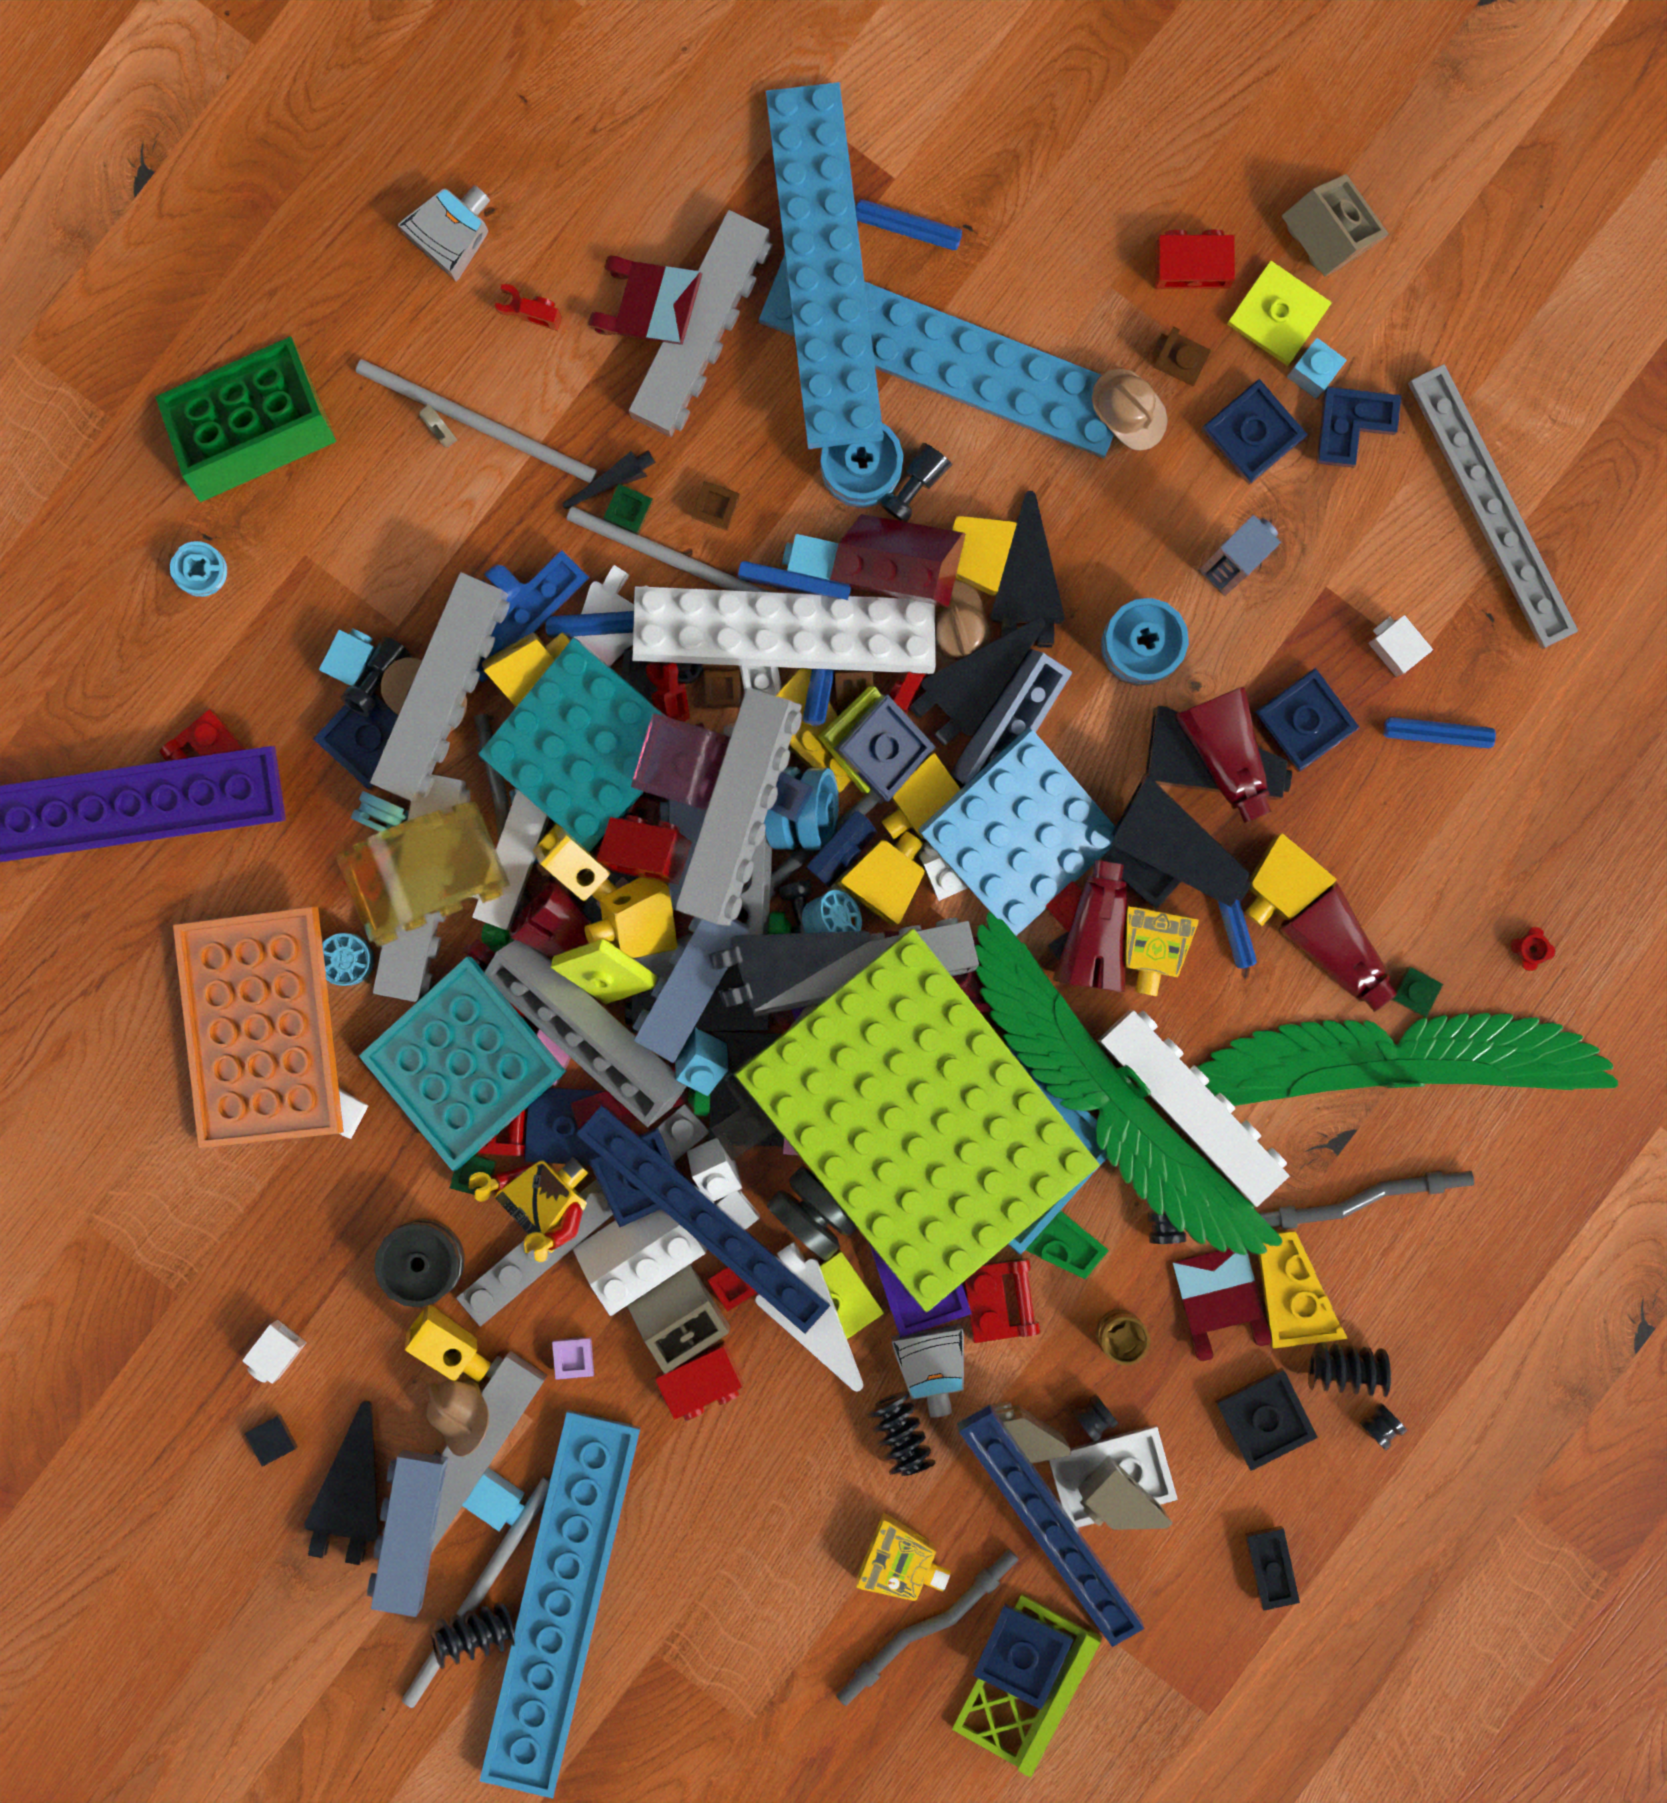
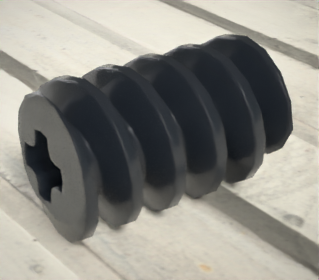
M1320 1342L1316 1344L1309 1362V1389L1313 1390L1316 1381L1321 1380L1323 1390L1328 1391L1332 1381H1336L1339 1393H1343L1346 1384L1351 1383L1353 1393L1358 1394L1362 1384H1366L1368 1395L1373 1396L1378 1385L1382 1388L1383 1396L1387 1397L1391 1386V1365L1387 1351L1383 1348H1378L1373 1355L1371 1348L1363 1347L1358 1354L1356 1347L1349 1345L1343 1353L1341 1345L1333 1344L1328 1352L1326 1344Z
M909 1391L898 1392L879 1400L875 1404V1408L867 1414L868 1418H880L881 1420L872 1428L873 1432L886 1433V1436L878 1442V1445L891 1446V1450L883 1456L884 1461L896 1460L897 1462L889 1470L890 1475H913L936 1464L934 1459H925L930 1455L931 1449L929 1445H920L926 1438L924 1431H914L921 1424L919 1417H908L915 1410L913 1403L904 1402L910 1396Z
M497 1602L494 1605L493 1613L488 1606L481 1607L479 1618L473 1610H468L465 1613L464 1622L458 1614H453L450 1617L449 1626L443 1618H439L435 1622V1631L431 1627L432 1645L437 1663L441 1669L445 1668L446 1656L449 1655L454 1663L458 1665L460 1664V1655L463 1651L472 1661L475 1659V1649L477 1647H480L486 1657L489 1656L490 1644L492 1643L496 1645L500 1653L504 1652L506 1639H509L512 1645L515 1646L511 1618L506 1606L502 1602Z

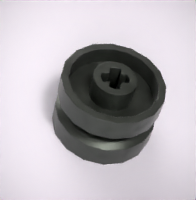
M801 1165L789 1179L791 1188L802 1199L801 1202L790 1193L779 1190L766 1206L801 1242L822 1259L828 1261L839 1249L840 1245L838 1238L827 1225L830 1224L841 1234L849 1236L857 1227L809 1169Z
M417 1219L401 1225L384 1238L376 1253L374 1270L379 1286L390 1299L403 1306L423 1307L436 1303L457 1285L464 1271L465 1254L461 1240L450 1227L437 1220ZM418 1257L422 1258L425 1262V1267L417 1268L414 1261Z

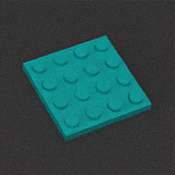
M573 638L478 755L556 824L563 827L588 852L594 853L603 841L610 817L623 818L690 736L583 643Z
M466 957L359 1055L452 1171L458 1170L566 1072L472 957Z

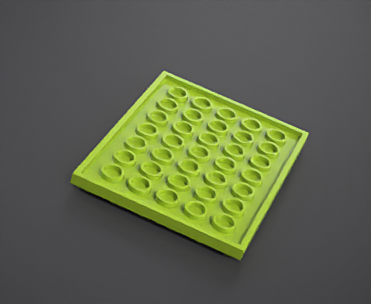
M910 929L734 1074L926 1313L1100 1166L915 929Z

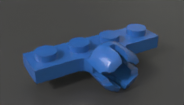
M563 550L527 584L521 583L502 565H495L484 573L497 588L508 594L506 601L510 603L505 619L502 623H496L491 634L495 640L487 658L530 633H535L590 578ZM484 657L481 658L476 671L480 672L479 680L482 683H485L490 678L482 666V662L487 659Z

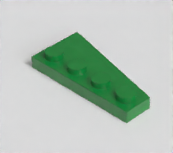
M1061 1210L1025 1249V1251L1083 1279L1090 1275L1109 1251Z

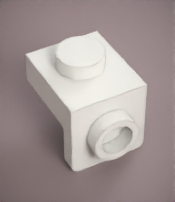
M926 841L917 855L925 868L938 900L940 901L967 889L968 887Z

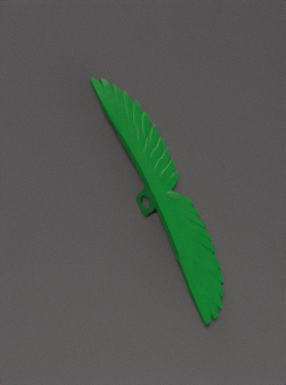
M988 912L986 915L988 929L982 924L977 929V938L981 946L976 945L975 950L981 966H978L975 972L981 983L986 987L980 989V994L984 1001L994 1010L989 1013L990 1017L998 1026L1009 1033L1003 1035V1039L1009 1047L1019 1052L1017 1058L1021 1063L1035 1069L1030 1072L1036 1080L1051 1084L1045 1089L1052 1096L1064 1099L1060 1102V1105L1066 1109L1077 1111L1099 1109L1096 1123V1143L1099 1150H1106V1157L1113 1167L1117 1163L1119 1164V1171L1124 1182L1129 1184L1132 1180L1133 1189L1140 1199H1146L1150 1208L1158 1216L1163 1215L1164 1210L1170 1223L1178 1232H1183L1185 1229L1190 1237L1200 1245L1205 1244L1207 1240L1220 1252H1225L1227 1246L1239 1255H1246V1249L1254 1254H1265L1267 1248L1263 1243L1269 1246H1280L1283 1242L1282 1238L1254 1209V1205L1216 1172L1204 1158L1191 1148L1143 1099L1151 1093L1147 1085L1128 1065L1116 1068L1080 1023L1062 995L1058 993L1026 945L1020 942L1002 919H997L991 912ZM1127 1075L1133 1078L1140 1088L1135 1086Z
M1461 1013L1450 1018L1447 1022L1446 1015L1434 1017L1429 1022L1424 1017L1416 1020L1404 1032L1397 1045L1394 1044L1386 1031L1376 1023L1367 1020L1363 1022L1364 1026L1357 1021L1350 1020L1343 1021L1345 1027L1332 1020L1322 1021L1323 1026L1315 1022H1301V1027L1294 1024L1279 1025L1278 1030L1280 1032L1254 1031L1252 1032L1254 1038L1231 1040L1229 1044L1233 1048L1212 1052L1210 1056L1215 1060L1204 1062L1197 1066L1209 1080L1205 1085L1214 1096L1220 1092L1233 1106L1365 1087L1407 1088L1424 1087L1425 1084H1478L1573 1091L1574 1089L1616 1088L1618 1086V1080L1613 1075L1603 1072L1613 1069V1064L1605 1057L1594 1055L1600 1052L1598 1047L1589 1043H1580L1579 1041L1583 1039L1582 1035L1572 1032H1560L1563 1029L1561 1024H1538L1539 1018L1537 1017L1511 1021L1513 1019L1512 1014L1502 1013L1493 1016L1489 1013H1479L1469 1019L1468 1014Z

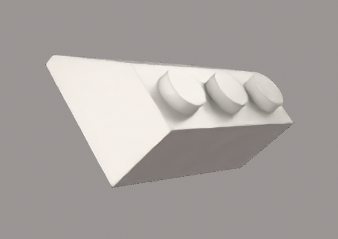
M660 1209L620 1228L615 1220L575 1246L573 1251L591 1288L608 1314L612 1316L706 1254L707 1248L665 1211Z

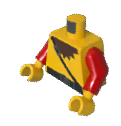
M574 1157L559 1172L542 1160L494 1174L491 1178L484 1172L474 1173L469 1178V1188L482 1187L475 1190V1199L480 1202L488 1200L492 1190L497 1193L494 1198L529 1234L524 1239L525 1253L534 1250V1259L538 1262H543L548 1257V1251L552 1253L556 1248L577 1236L583 1210L587 1202L574 1188L589 1172Z

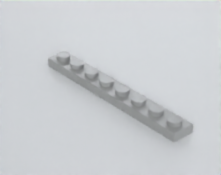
M1445 364L1411 380L1408 385L1540 648H1546L1578 632Z
M687 1103L658 1126L674 1162L709 1133V1129L697 1115H694L693 1110ZM597 1179L579 1193L587 1204L583 1210L577 1236L574 1239L556 1248L552 1253L548 1251V1257L543 1262H538L534 1259V1250L525 1253L523 1241L456 1298L480 1327L613 1215Z

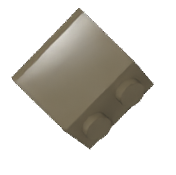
M1347 174L1312 189L1282 215L1287 223L1289 233L1302 244L1309 254L1311 264L1314 268L1321 271L1324 277L1343 268L1389 235Z
M1011 1402L991 1405L1031 1463L1071 1455L1070 1448L1062 1433L1021 1406H1011Z
M1109 1455L1078 1487L1083 1498L1080 1501V1504L1084 1507L1083 1511L1098 1526L1105 1522L1112 1530L1166 1529L1173 1523L1163 1506Z

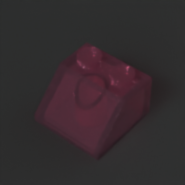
M653 713L631 788L707 811L731 737Z

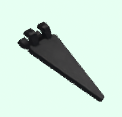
M1027 491L992 609L991 620L1001 623V638L1016 630L1017 623H1029L1037 618H1043L1046 624L1037 637V648H1052L1055 635L1054 624L1063 623L1065 616L1035 492Z
M1037 618L922 681V687L926 692L909 708L918 718L923 717L936 703L944 710L951 720L934 734L943 746L947 745L961 731L967 736H972L976 732L1045 627V620Z
M867 931L735 935L731 938L732 948L708 954L712 969L719 970L737 964L742 985L719 991L722 1005L730 1007L747 1001L750 1008L758 1009L871 940V934Z
M364 1401L360 1404L305 1521V1528L314 1531L310 1541L308 1556L324 1558V1555L328 1553L330 1534L351 1538L345 1563L361 1565V1562H364L367 1541L374 1542L379 1535L372 1404L369 1401Z

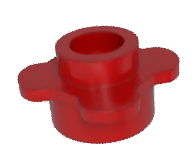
M1531 927L1527 935L1521 939H1513L1510 944L1511 951L1518 954L1522 960L1523 969L1527 971L1536 970L1538 964L1551 960L1556 952L1555 947L1550 944L1549 940L1544 936V931L1539 927ZM1532 945L1536 947V951L1534 953L1530 951V947Z

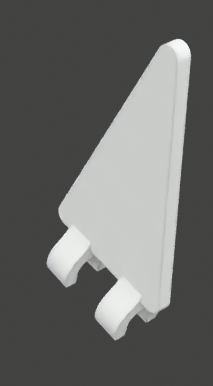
M614 565L603 585L599 582H593L590 585L581 614L634 611V604L617 594L630 575ZM633 633L574 637L609 667L624 653V649H629L633 645Z
M793 1242L777 1253L779 1258L830 1303V1307L809 1331L804 1334L760 1294L756 1297L755 1301L757 1305L852 1390L860 1391L863 1388V1381L819 1263L814 1258L805 1261L802 1252Z

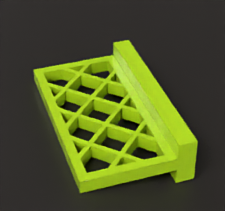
M1021 1594L1015 1606L1016 1609L1022 1611L1025 1606L1038 1613L1040 1621L1047 1624L1045 1619L1047 1618L1056 1623L1051 1625L1056 1629L1065 1628L1077 1635L1072 1647L1067 1652V1657L1058 1672L1042 1710L1040 1709L1036 1716L1021 1720L1015 1700L1017 1697L1008 1693L1006 1696L988 1701L983 1686L985 1681L978 1678L952 1730L1018 1767L1017 1771L1031 1778L1103 1636L1091 1629L1086 1630ZM980 1693L982 1703L973 1705ZM1010 1701L1016 1721L996 1727L990 1706ZM985 1708L991 1729L976 1732L963 1724L969 1712ZM1032 1723L1026 1735L1023 1725ZM1018 1727L1023 1743L1017 1754H1014L1002 1747L998 1733ZM992 1734H993V1738H994V1741H995V1742L991 1741L990 1739L986 1738L985 1736H988V1735H992Z

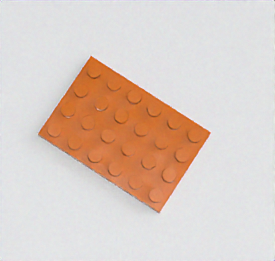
M318 907L173 925L198 1149L343 1133Z

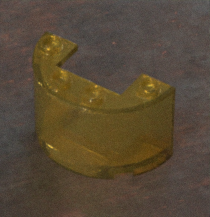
M477 802L454 805L452 807L453 811L449 813L437 810L406 821L353 845L355 852L349 854L348 850L336 856V861L370 943L375 942L377 947H381L399 939L397 932L402 930L409 932L427 924L425 917L440 912L441 917L454 914L462 910L461 903L469 899L477 900L481 898L482 903L485 904L504 896L502 889L511 885Z

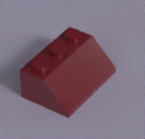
M861 514L838 543L830 580L847 584L851 589L949 607L966 534L959 531Z

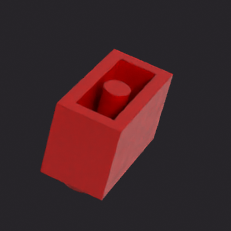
M1175 229L1166 231L1165 235H1159L1155 244V289H1230L1235 280V235H1225V232L1219 229L1205 230L1202 232V235H1187L1186 230Z
M626 815L625 820L610 817L597 861L613 872L679 885L692 841L680 833V827L668 822L660 821L658 826L648 825L646 820L632 815Z
M725 1341L689 1358L666 1374L663 1371L657 1373L655 1381L673 1419L676 1420L683 1416L685 1421L705 1412L704 1406L716 1400L719 1405H722L737 1398L740 1395L738 1390L743 1388L744 1384Z

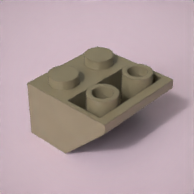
M691 1264L627 1305L645 1344L664 1374L727 1335L731 1328Z

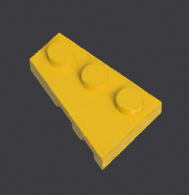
M799 668L775 695L802 705L800 709L802 715L801 724L797 733L792 735L788 749L809 768H829L832 770L837 781L838 793H840L852 779L818 737L838 716L829 702L826 719L823 724L815 727L804 722L803 714L812 670L810 668Z
M1296 1231L1277 1232L1283 1241L1281 1245L1269 1246L1263 1243L1267 1248V1252L1259 1254L1268 1328L1272 1338L1271 1347L1274 1349L1348 1339L1342 1326H1340L1327 1295L1322 1289Z

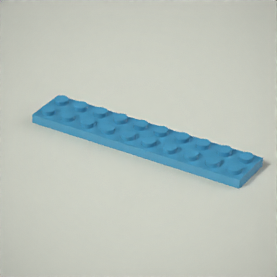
M840 82L766 91L808 449L883 440V427Z
M784 255L760 315L759 323L795 337L786 258ZM865 282L875 369L1100 458H1105L1114 434L1100 420L1094 411L1092 403L1093 387L1098 378L1102 376L1101 374Z
M568 1410L566 1413L514 1632L515 1646L511 1645L480 1782L552 1799L554 1797L638 1442L640 1426Z

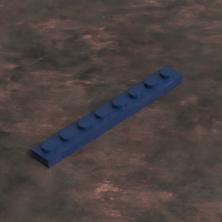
M603 1104L578 1130L576 1135L804 1334L809 1331L830 1307V1303Z
M988 1405L957 1423L958 1431L1110 1645L1113 1647L1145 1629L1140 1616L992 1406Z

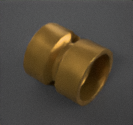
M1114 1310L1100 1319L1096 1338L1100 1348L1112 1362L1130 1366L1140 1362L1146 1356L1150 1348V1335L1146 1326L1135 1314L1127 1310Z

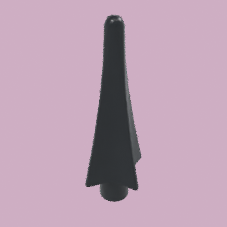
M649 449L638 456L630 451L594 482L564 501L563 507L570 509L572 506L617 488L618 483L624 485L648 477L644 469L656 463Z

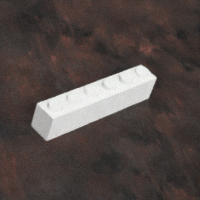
M1129 1009L1097 1040L1121 1066L1128 1065L1150 1089L1151 1093L1149 1096L1246 1199L1258 1207L1289 1177V1174L1283 1169L1287 1162L1272 1147L1266 1151L1257 1142L1261 1137L1259 1132L1247 1120L1242 1124L1239 1123L1231 1114L1235 1107L1220 1092L1214 1096L1205 1085L1209 1082L1208 1078L1195 1065L1189 1069L1179 1059L1184 1053L1170 1038L1163 1042L1154 1032L1158 1027L1157 1024L1143 1010L1137 1014L1134 1010Z

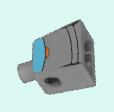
M475 185L472 186L461 200L444 188L402 220L398 226L406 238L457 282L488 234V229L482 219L478 217V214L491 200Z
M961 1324L919 1331L901 1338L900 1335L891 1336L893 1349L911 1399L927 1397L930 1417H941L951 1414L949 1393L964 1390V1334Z

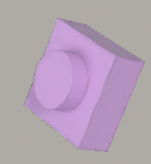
M591 1337L553 1340L555 1379L590 1377L594 1375Z

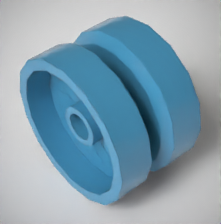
M883 423V440L822 447L820 462L824 485L836 500L847 506L867 508L879 505L886 495L893 494L900 482L903 463L901 444L891 428ZM859 459L866 460L867 468H859L856 461Z
M1154 598L1135 599L1122 606L1105 625L1101 638L1102 657L1109 671L1121 681L1136 686L1152 685L1168 677L1184 660L1189 645L1187 626L1180 613L1168 603ZM1140 637L1148 639L1150 644L1148 649L1143 644L1138 645L1137 640Z
M786 767L783 771L784 773L814 787L798 822L768 809L764 824L769 845L774 849L794 850L801 843L802 847L807 851H820L836 833L839 802L835 775L829 768L810 767L802 774L801 770L797 767Z

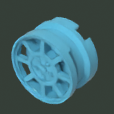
M199 541L189 542L178 548L179 550L170 562V573L179 588L193 596L205 597L214 594L223 586L227 577V564L218 550L207 543Z
M362 791L359 798L361 805L359 809L353 811L350 818L399 840L403 832L400 827L403 821L408 820L409 811L406 810L405 814L402 815L403 808ZM369 817H372V818H374V819H376V820H379V821H381V822H383V823H386L387 826H386V827L381 826V825H379V824H377V823H375V822H372V821H370V820H368V819H369Z
M832 890L806 904L802 913V924L805 933L860 931L862 917L856 902L847 893L840 890ZM851 917H855V926L852 925Z
M339 933L330 936L322 943L326 980L339 986L355 985L364 981L372 972L375 959L374 952L363 937L351 933Z

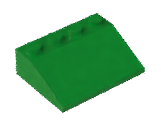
M291 336L155 396L182 477L200 503L337 442L327 414Z

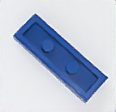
M743 561L739 567V579L789 592L823 595L848 600L851 592V587L847 584Z

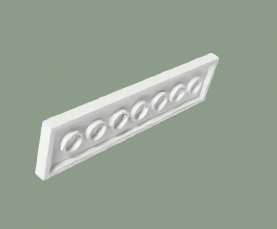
M635 586L632 661L934 674L936 667L935 605L901 598L849 596L848 600L814 594Z

